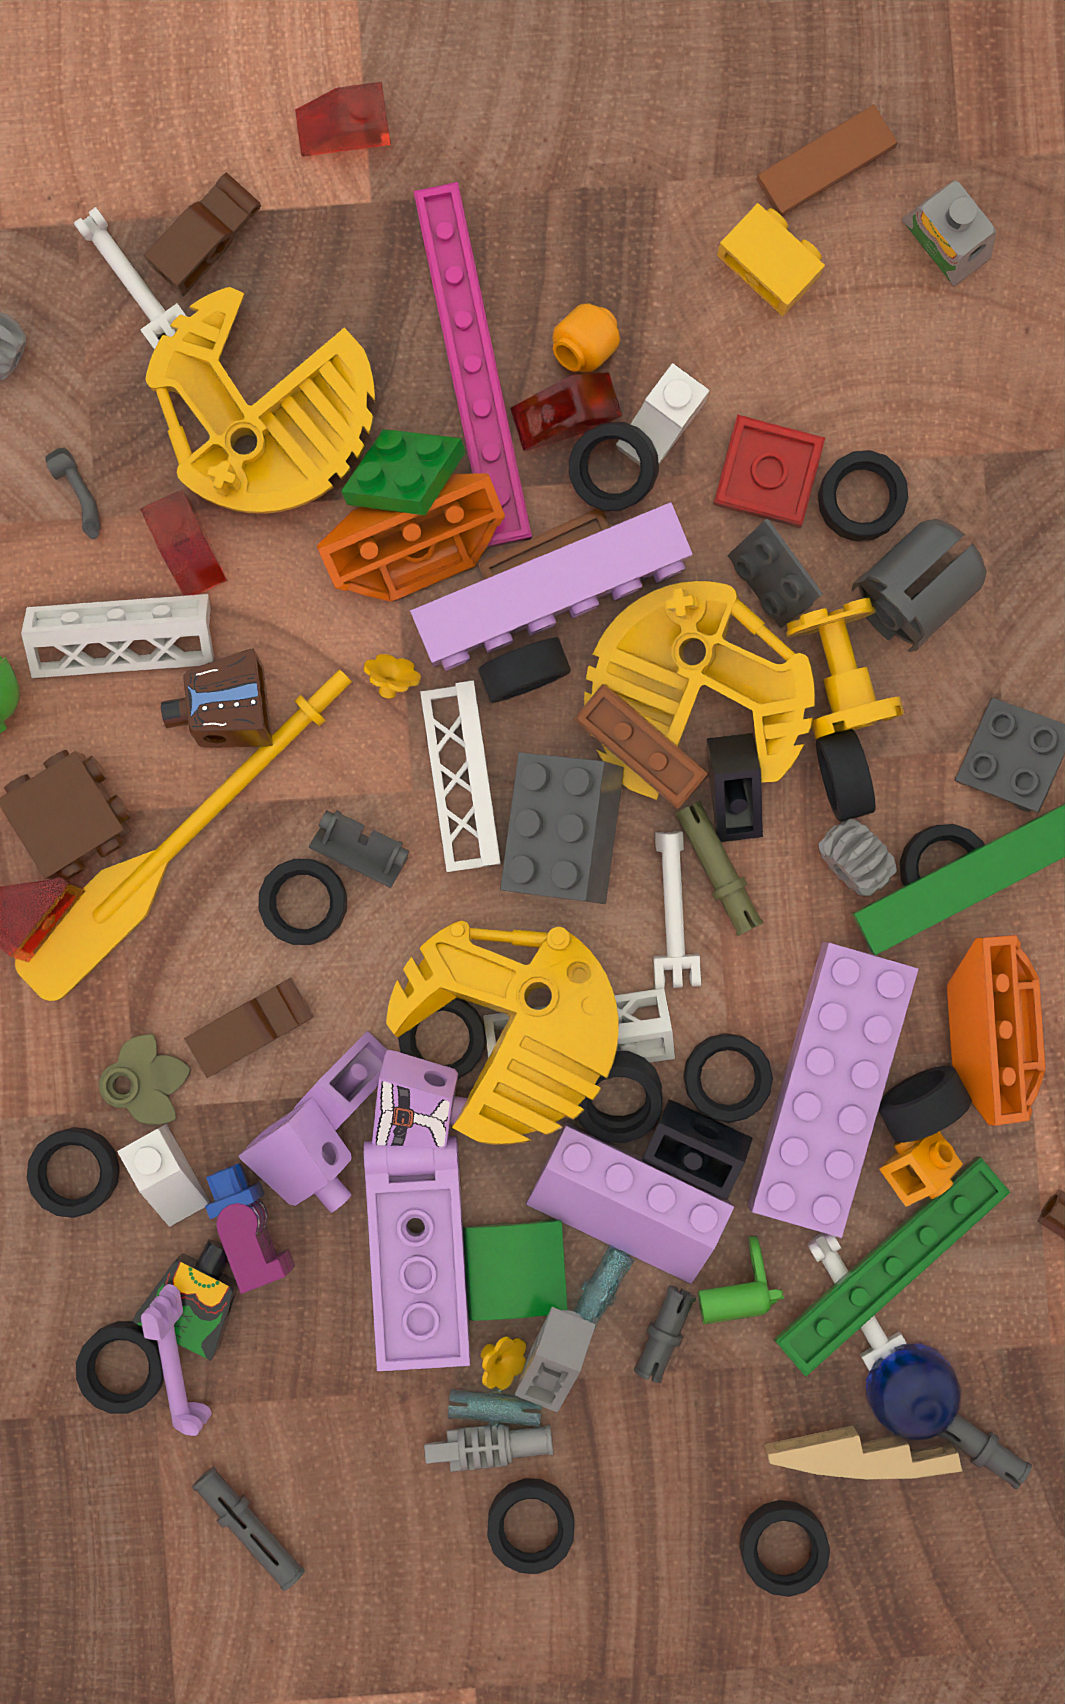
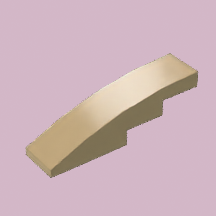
M854 1426L764 1444L765 1453L770 1464L816 1475L865 1480L912 1479L962 1471L959 1454L951 1443L910 1451L909 1444L902 1434L861 1442Z

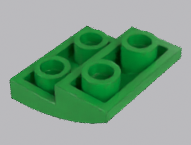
M550 1219L516 1224L503 1222L463 1227L469 1320H502L547 1316L552 1307L561 1311L568 1310L561 1220Z

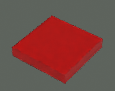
M737 414L713 505L801 528L825 438Z

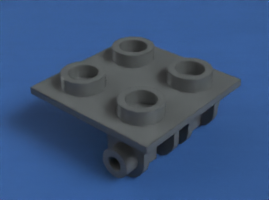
M768 518L728 554L737 574L744 581H747L760 599L766 614L774 618L780 628L810 608L813 602L823 595Z
M992 697L955 781L1014 803L1013 806L1022 811L1030 813L1032 810L1039 813L1065 756V724Z

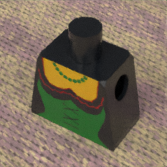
M208 1239L198 1260L181 1254L135 1314L132 1322L142 1326L141 1315L159 1296L160 1291L165 1285H174L180 1291L183 1307L182 1315L174 1324L177 1344L211 1361L221 1346L238 1289L236 1280L223 1273L228 1263V1258L222 1243Z

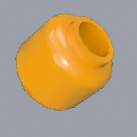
M589 303L578 305L554 328L552 335L553 352L560 364L570 371L582 373L595 371L619 347L620 334L616 318L606 308Z

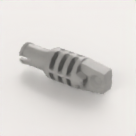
M504 1424L447 1430L448 1440L424 1444L425 1462L427 1464L450 1462L451 1472L504 1467L513 1462L512 1458L553 1455L550 1425L510 1430L509 1426H504Z

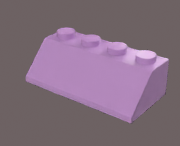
M565 1121L526 1202V1205L557 1220H561L569 1226L692 1284L715 1249L734 1209V1205L729 1199L726 1200L644 1162L641 1157L610 1142L596 1138L589 1132Z

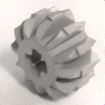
M849 818L838 825H834L818 843L821 857L827 862L829 869L849 889H853L858 895L871 896L878 889L881 890L888 884L890 878L897 872L894 857L888 852L887 846L882 844L877 835H874L866 825H861L855 819Z

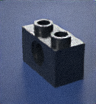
M669 1099L642 1161L727 1200L745 1164L753 1138Z

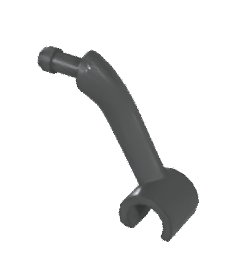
M58 448L46 455L47 468L55 480L64 475L67 477L81 504L82 529L89 538L96 539L99 536L100 530L96 501L77 470L78 466L71 453L66 448Z

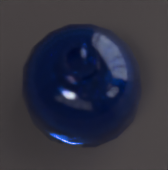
M902 1344L895 1347L896 1352L888 1355L884 1360L880 1357L873 1364L866 1379L865 1396L875 1418L892 1435L908 1441L928 1440L942 1434L953 1423L961 1407L962 1390L954 1368L937 1349L924 1344Z

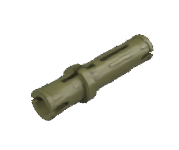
M698 801L692 804V806H688L675 813V816L679 819L715 889L712 892L715 901L720 899L736 930L737 936L764 922L760 919L744 888L748 885L745 878H739L702 807V802Z

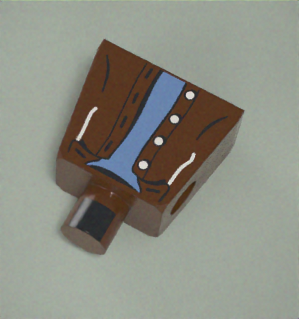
M254 648L187 670L183 675L185 697L161 702V713L165 727L173 728L189 725L190 733L200 747L273 746L264 667Z

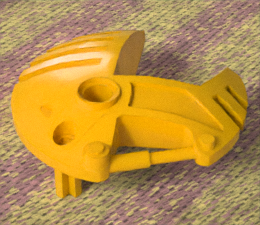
M227 287L213 292L189 306L192 311L196 312L191 317L180 314L171 323V329L176 330L172 337L162 335L151 356L145 380L151 390L157 393L169 428L167 432L179 463L177 476L187 488L206 501L238 512L267 514L295 509L314 501L331 490L333 486L328 480L335 473L341 480L348 474L351 468L346 463V460L351 452L357 459L362 454L365 447L359 439L362 428L370 435L373 424V415L367 409V394L375 402L374 380L365 350L344 327L251 406L247 405L219 362L240 305L245 298L244 293ZM168 392H175L181 396L210 435L209 440L193 454L183 426L179 424ZM251 435L257 438V446L251 453L243 455L234 451L235 443L240 437Z
M691 581L668 585L646 594L624 609L607 627L592 654L599 657L596 668L588 666L586 679L593 683L592 694L584 691V706L600 686L606 684L678 746L701 686L706 685L752 710L758 759L761 767V782H778L793 766L805 745L794 746L798 735L810 732L813 718L803 719L806 708L815 706V683L809 658L801 653L795 654L764 626L765 622L738 599L737 591L732 586L710 581ZM734 616L753 635L757 634L786 662L775 664L729 643L726 635L732 617ZM701 640L705 645L706 655L699 664L689 665L683 656L684 648L690 641ZM603 745L606 753L597 750L602 761L624 767L622 784L636 793L658 800L660 793Z
M457 921L429 938L420 947L424 956L421 963L417 966L411 957L403 968L409 980L405 990L397 980L391 994L386 1024L397 1038L457 997L509 1016L507 1024L452 1128L479 1143L510 1145L532 1141L523 1136L524 1134L535 1131L545 1135L554 1133L562 1128L561 1125L555 1122L565 1116L573 1120L584 1111L578 1105L585 1098L594 1100L599 1094L601 1087L595 1085L600 1076L608 1078L614 1063L619 1038V1017L614 992L605 971L592 952L578 938L562 927L552 928L548 933L514 929L511 932L470 928L467 922ZM472 939L512 943L514 946L536 947L539 950L531 963L524 965L473 945ZM545 988L552 993L550 1004L541 1010L530 1008L528 1006L530 993L535 989Z

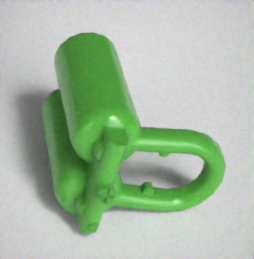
M755 1235L748 1236L755 1281L699 1290L698 1300L703 1325L765 1315L770 1310L771 1305L776 1304L777 1300L784 1299V1295H782L783 1290L768 1289L761 1247Z

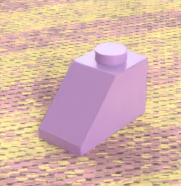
M366 1031L297 1103L294 1109L313 1097L334 1129L337 1130L378 1086L386 1048L371 1033Z

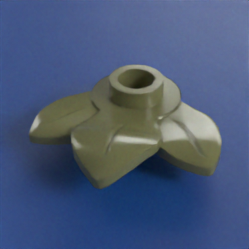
M153 1034L139 1035L127 1041L120 1050L117 1063L110 1065L104 1070L99 1080V1091L102 1098L109 1105L116 1108H127L138 1122L149 1125L166 1124L177 1117L175 1108L168 1095L174 1093L183 1085L191 1069L177 1057L157 1055V1042ZM119 1076H125L131 1082V1088L127 1093H121L116 1089L115 1082Z

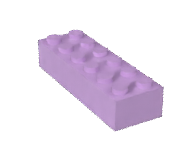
M670 502L410 610L433 667L442 664L444 670L448 671L469 662L470 657L468 653L484 646L488 654L512 644L513 638L511 635L527 629L529 636H532L555 626L556 620L554 617L569 611L572 618L588 613L600 605L597 599L608 594L612 595L614 601L629 596L643 587L641 581L654 576L656 583L672 578L686 569L684 563L693 554L674 507Z
M822 942L747 1203L751 1212L842 1238L919 968L836 944Z

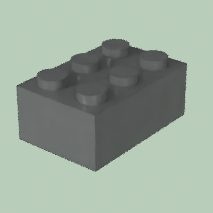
M518 752L500 890L606 904L624 767L598 760Z

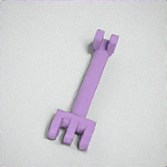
M167 1284L160 1291L159 1296L152 1301L150 1307L141 1315L144 1338L157 1340L173 1427L185 1435L196 1436L212 1413L205 1404L187 1402L174 1324L183 1313L181 1295L177 1287Z

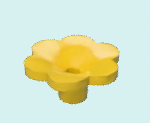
M379 654L375 660H367L364 663V672L370 676V682L379 687L378 692L384 698H394L397 692L407 691L409 686H416L421 680L420 673L414 670V663L407 659H396L389 654Z
M506 1336L501 1338L496 1346L487 1344L481 1351L482 1367L485 1370L482 1383L489 1389L497 1387L500 1390L508 1388L514 1376L519 1375L524 1369L526 1359L523 1355L526 1351V1343L520 1338L512 1340Z

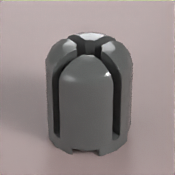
M931 519L919 523L869 571L865 572L853 583L852 592L859 586L862 597L870 598L872 607L876 609V612L867 616L866 619L888 641L896 635L903 641L912 644L913 646L908 650L909 652L917 651L984 584L987 571L982 555L974 543H972L911 599L905 593L925 571L965 535L954 525L939 519Z

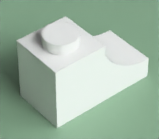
M673 363L647 396L641 409L630 424L640 428L652 440L658 453L659 464L706 403L710 391ZM619 440L615 448L640 466V459L636 450L627 442Z

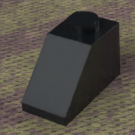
M753 733L707 738L708 772L710 773L709 781L717 836L721 842L763 837L761 767Z

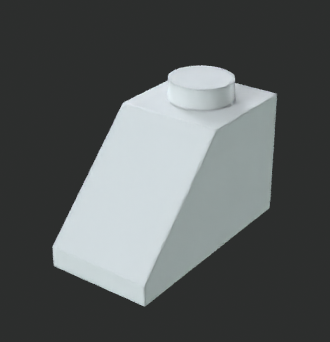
M167 1124L117 1151L139 1192L169 1227L203 1209L210 1203Z

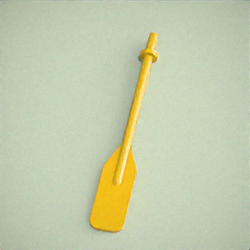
M339 669L308 700L300 694L294 700L300 708L272 735L273 746L259 747L156 850L101 870L18 952L15 958L17 973L42 999L57 1001L64 998L148 916L169 862L312 721L319 727L326 721L320 713L352 683L346 674Z

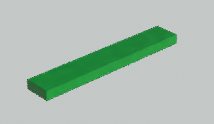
M1065 803L851 913L871 954L877 955L1064 858Z
M975 1157L951 1179L954 1184L946 1192L934 1199L930 1198L773 1339L805 1377L1011 1193L981 1157Z

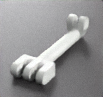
M94 207L88 212L90 216L84 220L79 218L74 222V225L86 241L94 243L151 321L141 329V332L155 350L160 340L158 337L163 333L172 337L175 330L171 329V323L180 314L186 315L177 303L165 311L107 232L108 224L98 209Z
M683 831L655 832L656 851L662 852L667 955L653 956L655 989L664 988V970H672L673 988L683 987L682 969H690L689 980L691 987L701 986L700 956L698 953L685 954L680 851L684 850Z
M820 1233L809 1241L807 1246L817 1262L822 1261L835 1284L848 1272L837 1252L841 1249L837 1239L833 1235ZM875 1316L861 1327L871 1348L860 1353V1356L877 1384L885 1380L882 1370L876 1364L880 1360L884 1359L892 1374L901 1370L892 1353L900 1350L901 1357L908 1365L917 1361L902 1334L898 1331L887 1338Z

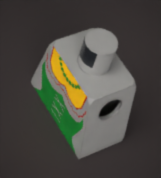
M956 180L936 191L901 219L954 287L991 259L996 230L974 200Z

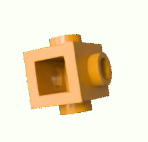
M939 1131L917 1141L906 1143L896 1141L893 1144L896 1152L879 1170L903 1204L909 1206L929 1196L931 1199H934L946 1192L954 1184L950 1178L963 1163L956 1155L953 1147Z

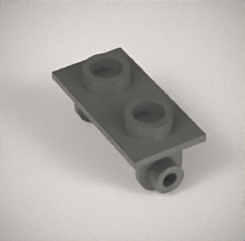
M326 810L319 824L320 829L308 848L391 888L408 859L409 850L402 847L403 842H397L375 830L368 837L362 834L365 825L341 814L338 810L335 813Z

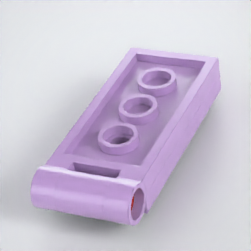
M449 1136L447 1146L443 1149L372 1145V1141H364V1168L377 1371L470 1366L471 1350L457 1136ZM412 1218H419L423 1221L425 1229L422 1232L414 1233L409 1229L408 1221Z

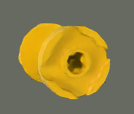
M870 598L846 603L842 609L828 613L827 608L801 615L799 620L786 624L788 629L786 637L788 638L819 632L831 676L823 679V684L832 714L812 721L811 727L815 739L839 731L857 730L871 726L878 722V720L888 721L905 714L900 696L876 700L868 667L858 668L846 624L876 612L875 607H872Z

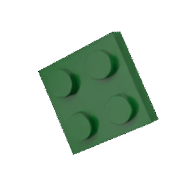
M382 429L341 492L347 505L426 515L463 458L466 450L461 438Z

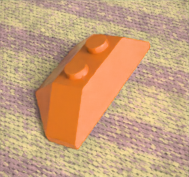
M488 473L452 474L426 515L359 507L352 510L317 545V549L335 589L350 590L361 595L392 602L474 567L488 546L497 526H500L505 518V514Z
M1017 935L976 938L947 984L952 1067L958 1073L972 1099V1104L987 1124L992 1126L1030 1120L1032 1114L1031 1105L1038 1095L1046 1070L1040 981L1028 956L1020 948L1021 943Z

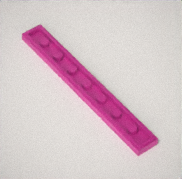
M458 182L413 191L471 471L472 474H489L505 514V518L500 526H497L487 548L529 540L532 538L459 185Z

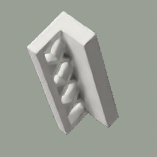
M208 594L26 608L21 634L32 678L192 667L214 661L209 629L211 607ZM199 636L202 650L184 652L173 643L179 637ZM134 640H147L157 648L151 654L139 655L129 649L128 646ZM100 643L110 649L111 652L105 658H93L82 650L87 644ZM54 646L66 655L60 661L41 662L37 647Z
M474 680L455 683L456 686L420 691L447 872L501 865ZM451 697L458 698L460 716L449 730L434 719L431 700ZM460 724L462 725L464 741L454 734ZM435 727L445 733L439 744L437 743ZM450 738L464 747L466 753V762L456 775L440 764L439 752ZM467 768L470 785L460 779ZM442 772L452 778L445 790ZM456 783L472 794L473 806L463 820L449 811L446 805V797ZM473 814H475L477 831L467 824ZM448 816L459 824L452 834L450 832ZM463 828L478 838L481 858L455 862L452 842Z
M664 988L614 995L619 1017L617 1051L633 1052L644 1057L649 1063L675 1059L673 1032ZM657 1005L660 1018L639 1020L632 1016L637 1008ZM547 1006L535 1007L532 1009L541 1010L543 1008H546ZM507 1014L483 1015L488 1058L496 1045L495 1029L505 1027L509 1020Z

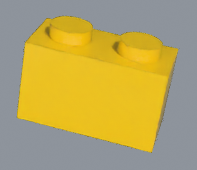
M757 203L720 242L717 256L783 317L820 278L825 265L820 261L822 256L817 248L805 239L801 241L796 239L787 230L789 228L788 223L777 211L771 208L766 211Z

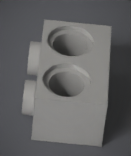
M552 1307L530 1348L515 1396L558 1412L581 1371L596 1324L584 1320L576 1312L569 1310L561 1311Z

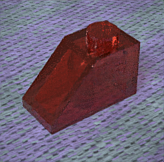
M382 82L338 87L295 109L302 157L391 145Z
M609 372L571 375L510 408L523 451L582 435L596 426L611 422L622 416Z
M182 489L140 508L156 545L184 596L198 595L228 581L190 498Z
M63 878L0 886V948L10 957L29 963L84 894L85 890L81 886Z

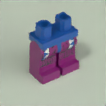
M241 1163L206 1177L214 1201L207 1204L205 1208L210 1219L218 1216L216 1223L217 1231L240 1293L243 1294L286 1277L295 1267L289 1249L278 1254L275 1250L266 1226L268 1220L267 1208L259 1200V1198L265 1195L260 1182L249 1185Z

